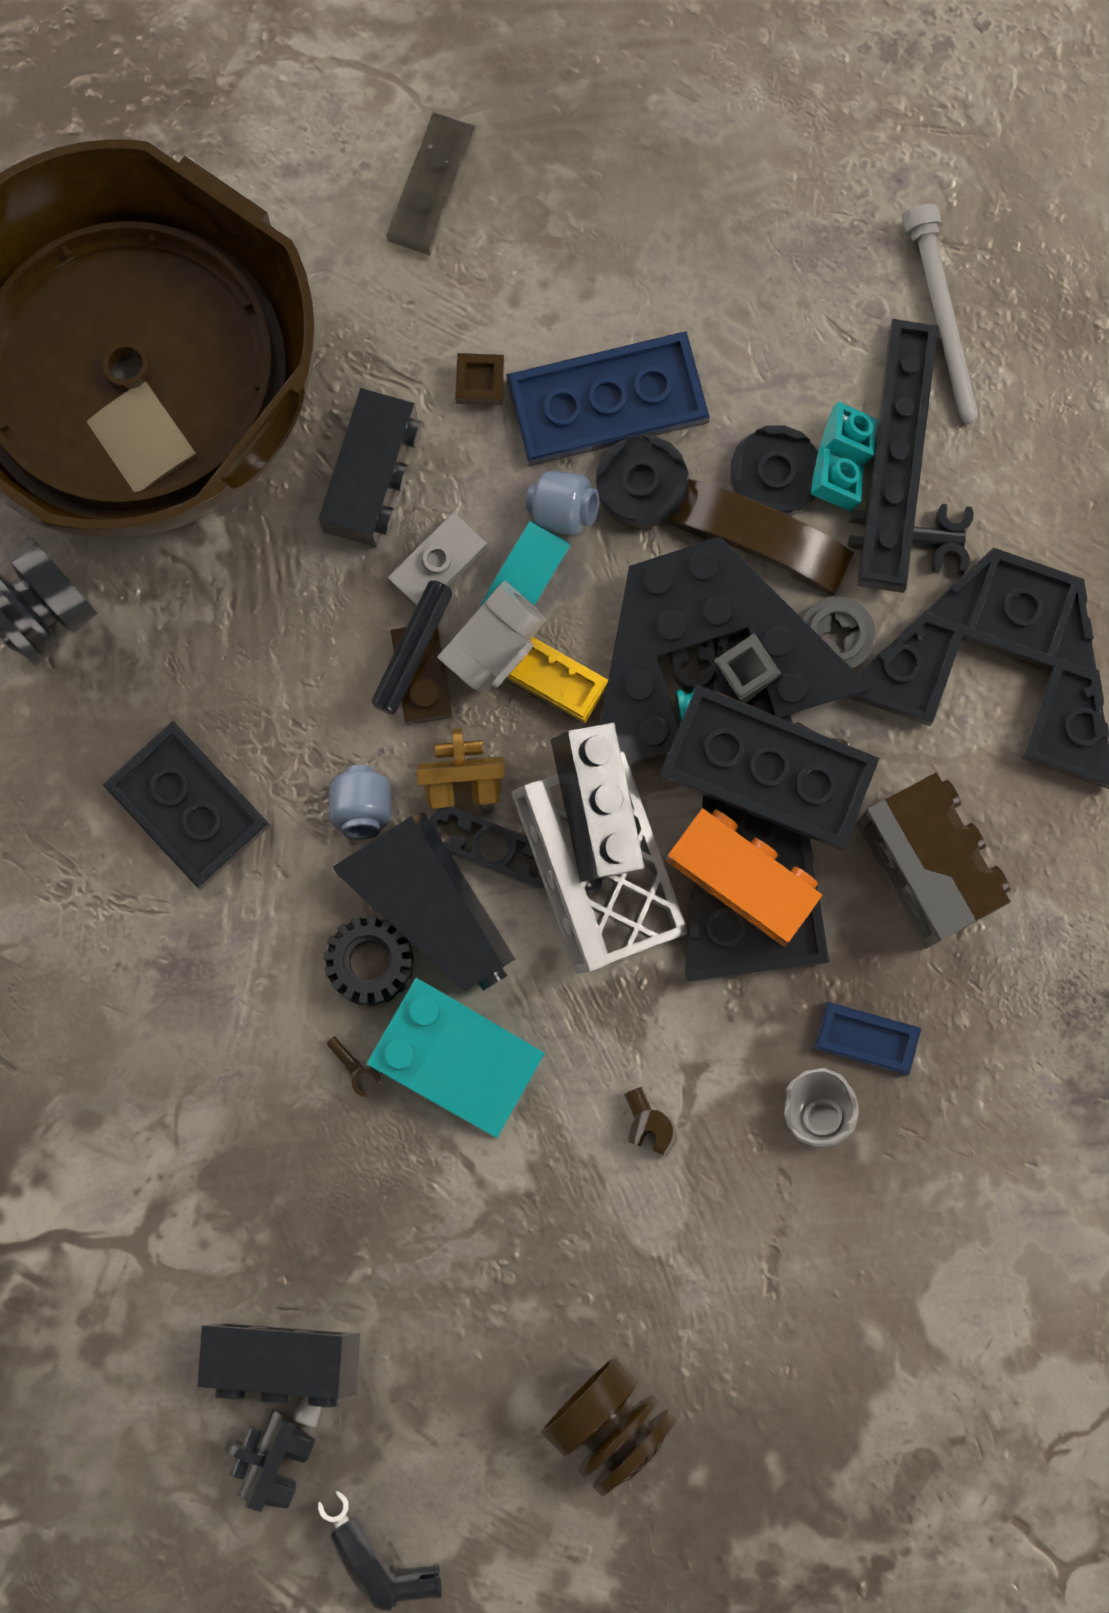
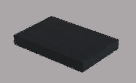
M174 721L103 784L106 790L199 890H202L271 826Z

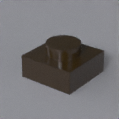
M457 353L456 404L503 406L504 355Z

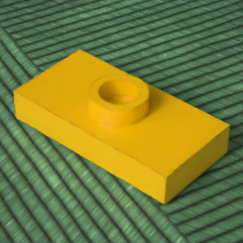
M533 637L530 641L534 646L506 679L585 724L607 689L608 679Z

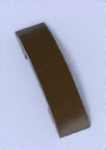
M692 479L689 481V494L681 509L666 522L706 540L707 536L712 538L721 537L728 545L793 573L791 578L832 596H835L854 554L853 551L831 537L785 513L737 493Z

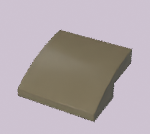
M146 381L139 387L130 389L86 421L134 492L145 490L196 456L195 451Z

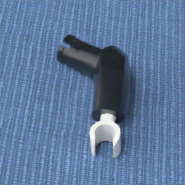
M335 1491L343 1505L341 1513L336 1517L328 1516L324 1511L322 1503L319 1501V1515L323 1520L334 1523L336 1527L330 1537L347 1573L363 1596L376 1609L392 1611V1607H396L398 1601L442 1598L439 1564L394 1570V1566L389 1565L388 1561L379 1553L358 1518L348 1519L346 1514L349 1504L347 1498L342 1493Z

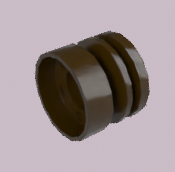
M616 1356L599 1368L563 1404L541 1430V1433L564 1457L575 1452L583 1445L590 1450L579 1468V1473L583 1477L590 1475L602 1464L605 1466L593 1483V1488L601 1496L608 1494L621 1483L629 1481L641 1471L660 1450L666 1435L676 1422L675 1417L667 1409L659 1413L649 1423L645 1420L658 1403V1400L653 1395L641 1400L635 1406H631L627 1400L639 1381Z

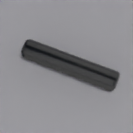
M435 580L428 582L372 698V704L378 710L392 715L397 712L452 597V589L447 585Z

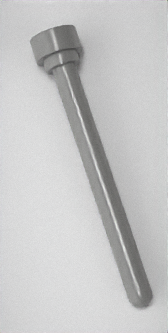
M924 204L902 214L906 235L911 236L913 243H918L959 417L961 421L969 424L977 419L978 410L936 240L940 235L939 228L942 226V220L938 205Z

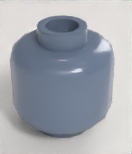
M549 470L541 475L536 485L532 484L528 489L526 496L527 511L533 514V520L537 525L551 532L578 535L585 530L586 526L593 525L598 514L599 493L597 489L592 488L590 480L584 475Z
M367 765L350 766L346 768L345 773L337 775L330 782L329 820L336 829L341 831L343 836L355 840L371 839L379 835L380 830L390 823L392 816L391 785L385 776L374 772L372 767Z

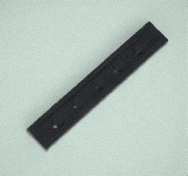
M892 319L890 324L876 431L875 456L872 462L857 586L904 593L907 588L938 334L937 325Z

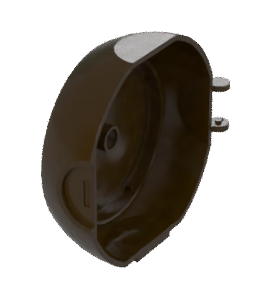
M106 139L79 142L33 155L0 173V500L38 525L67 534L91 538H127L169 531L195 522L233 500L262 474L284 445L299 418L310 383L315 352L314 310L307 274L293 241L271 226L267 211L185 155L177 162L146 141ZM127 355L141 358L142 368L134 378L120 380L112 375V368L120 358ZM146 381L193 448L196 456L145 490L134 492L86 421L130 389L139 387Z

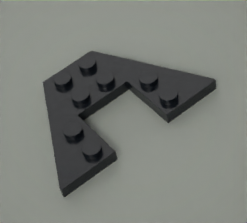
M717 537L629 566L600 725L614 723L620 753L624 752L629 767L668 755L679 725L659 658L747 630L750 631L751 635L756 634L781 672V675L767 686L775 715L779 718L784 719L870 692L869 685L721 537Z
M992 548L968 573L951 586L941 598L928 610L924 611L900 636L883 649L858 674L869 685L870 692L852 697L851 699L931 726L961 640L1048 669L1050 673L1021 759L1109 789V727L1104 718V697L1100 673L1096 669L1092 645L1094 636L1091 619L1087 614V594L1083 578L997 548Z

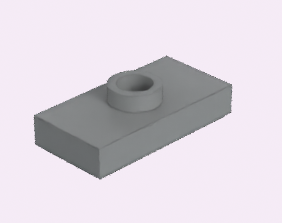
M453 512L387 577L388 581L417 607L429 581L435 580L449 587L488 548V545Z

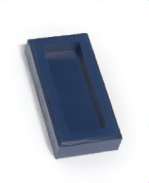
M827 1001L813 1049L908 1076L910 1075L922 1028Z

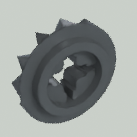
M830 597L815 603L806 612L803 620L821 638L830 632L831 617H833L834 624H837L839 630H848V632L856 630V632H852L850 636L844 639L843 653L840 652L839 647H836L834 641H826L825 639L824 641L851 668L864 663L870 655L876 639L875 625L868 611L858 602L845 597Z

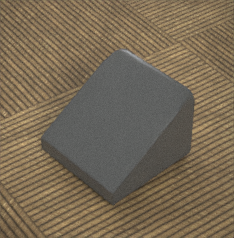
M755 633L714 660L743 703L752 699L781 675V672Z

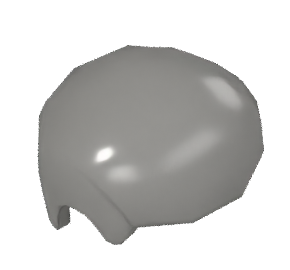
M826 1068L805 1070L789 1083L786 1088L784 1118L787 1127L801 1143L816 1149L835 1147L853 1133L858 1121V1101L854 1090L841 1074Z

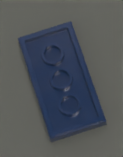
M687 331L506 374L529 466L611 447L627 438L632 440L643 438L642 435L656 436L706 424L710 420Z

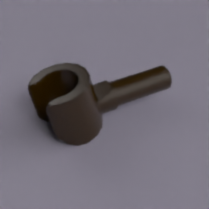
M336 1036L326 1043L345 1065L346 1070L352 1075V1088L355 1093L362 1097H368L364 1090L357 1085V1079L363 1073L372 1074L381 1085L378 1071L370 1066H362Z

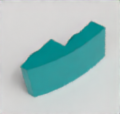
M839 401L833 406L818 451L812 482V495L850 512L861 503L864 465L875 456L876 418Z
M530 520L480 606L486 602L505 580L535 606L565 557L571 543Z

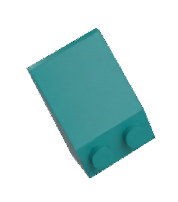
M415 978L366 1064L498 1138L545 1053L460 1002Z

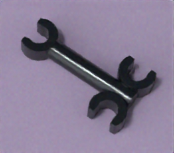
M941 504L935 518L938 528L914 526L912 545L938 547L932 558L931 566L933 572H940L943 565V557L953 556L958 561V575H964L970 563L968 551L964 548L966 531L973 521L974 512L972 507L966 506L962 514V522L952 523L947 518V504ZM853 511L849 522L865 526L866 511ZM850 535L847 540V546L852 549H862L863 536Z

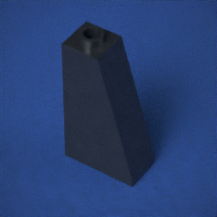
M425 812L410 816L333 866L335 872L342 880L463 991L468 990L477 983L482 991L508 976L503 967L516 960Z

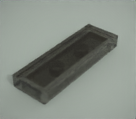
M435 112L432 113L386 234L388 242L431 255L477 134L476 126Z

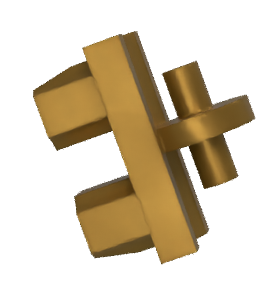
M462 728L452 729L453 743L435 744L436 758L454 757V760L418 763L416 771L417 783L424 786L426 800L431 809L454 806L453 782L471 781L473 804L481 805L499 802L500 778H505L504 756L465 759V756L484 754L483 741L464 742Z

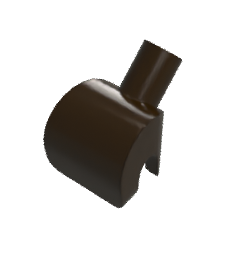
M642 1087L625 1093L624 1096L634 1116L628 1142L641 1147L646 1135L655 1133L656 1142L653 1152L667 1157L677 1138V1131L673 1121L664 1113L651 1109Z

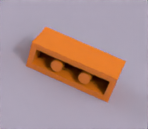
M702 808L670 851L666 862L785 947L823 894L815 889L818 882L798 867H794L789 871L775 861L778 856L777 852L763 841L754 838L750 843L736 833L738 825L721 811L715 809L710 814Z

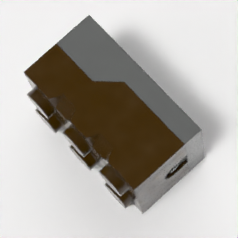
M937 772L868 808L856 822L926 949L1011 902L1007 896V893L1011 891L1007 878L998 866L988 868L980 854V851L986 848L980 831L972 822L967 825L963 824L955 808L961 806L960 797L949 780L942 782Z

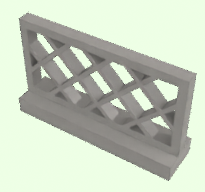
M624 752L620 754L639 843H642L645 851H641L643 861L649 864L653 876L647 890L626 881L627 873L605 877L604 879L612 882L613 886L604 906L589 900L585 890L587 881L580 883L575 855L572 853L568 842L571 836L566 812L555 806L549 789L560 784L558 774L511 791L575 974L591 972L607 966L611 962L688 934ZM560 819L567 822L565 830ZM621 887L643 898L633 921L611 911ZM657 888L661 898L654 895ZM651 902L665 909L672 929L657 934L641 926ZM593 911L600 914L597 921ZM608 918L629 928L623 946L607 952L601 935ZM637 933L647 937L640 941L634 942Z

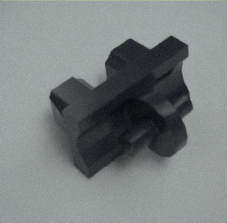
M272 1409L264 1432L256 1427L249 1426L243 1442L228 1439L224 1449L225 1452L236 1458L230 1475L244 1480L238 1495L247 1501V1508L258 1512L262 1511L264 1505L286 1509L290 1506L297 1483L293 1478L277 1473L283 1457L305 1463L315 1443L314 1437L297 1426L284 1412Z

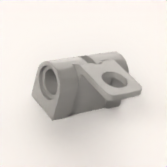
M505 580L437 658L475 690L484 693L491 685L497 689L534 645L530 640L546 623V619L532 603Z

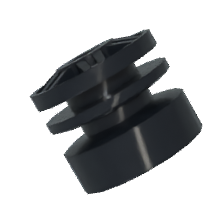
M30 537L7 556L17 577L10 582L0 574V638L11 650L23 655L31 663L37 665L44 659V656L31 640L39 635L55 650L59 644L49 625L56 620L67 630L75 633L98 613L38 543Z

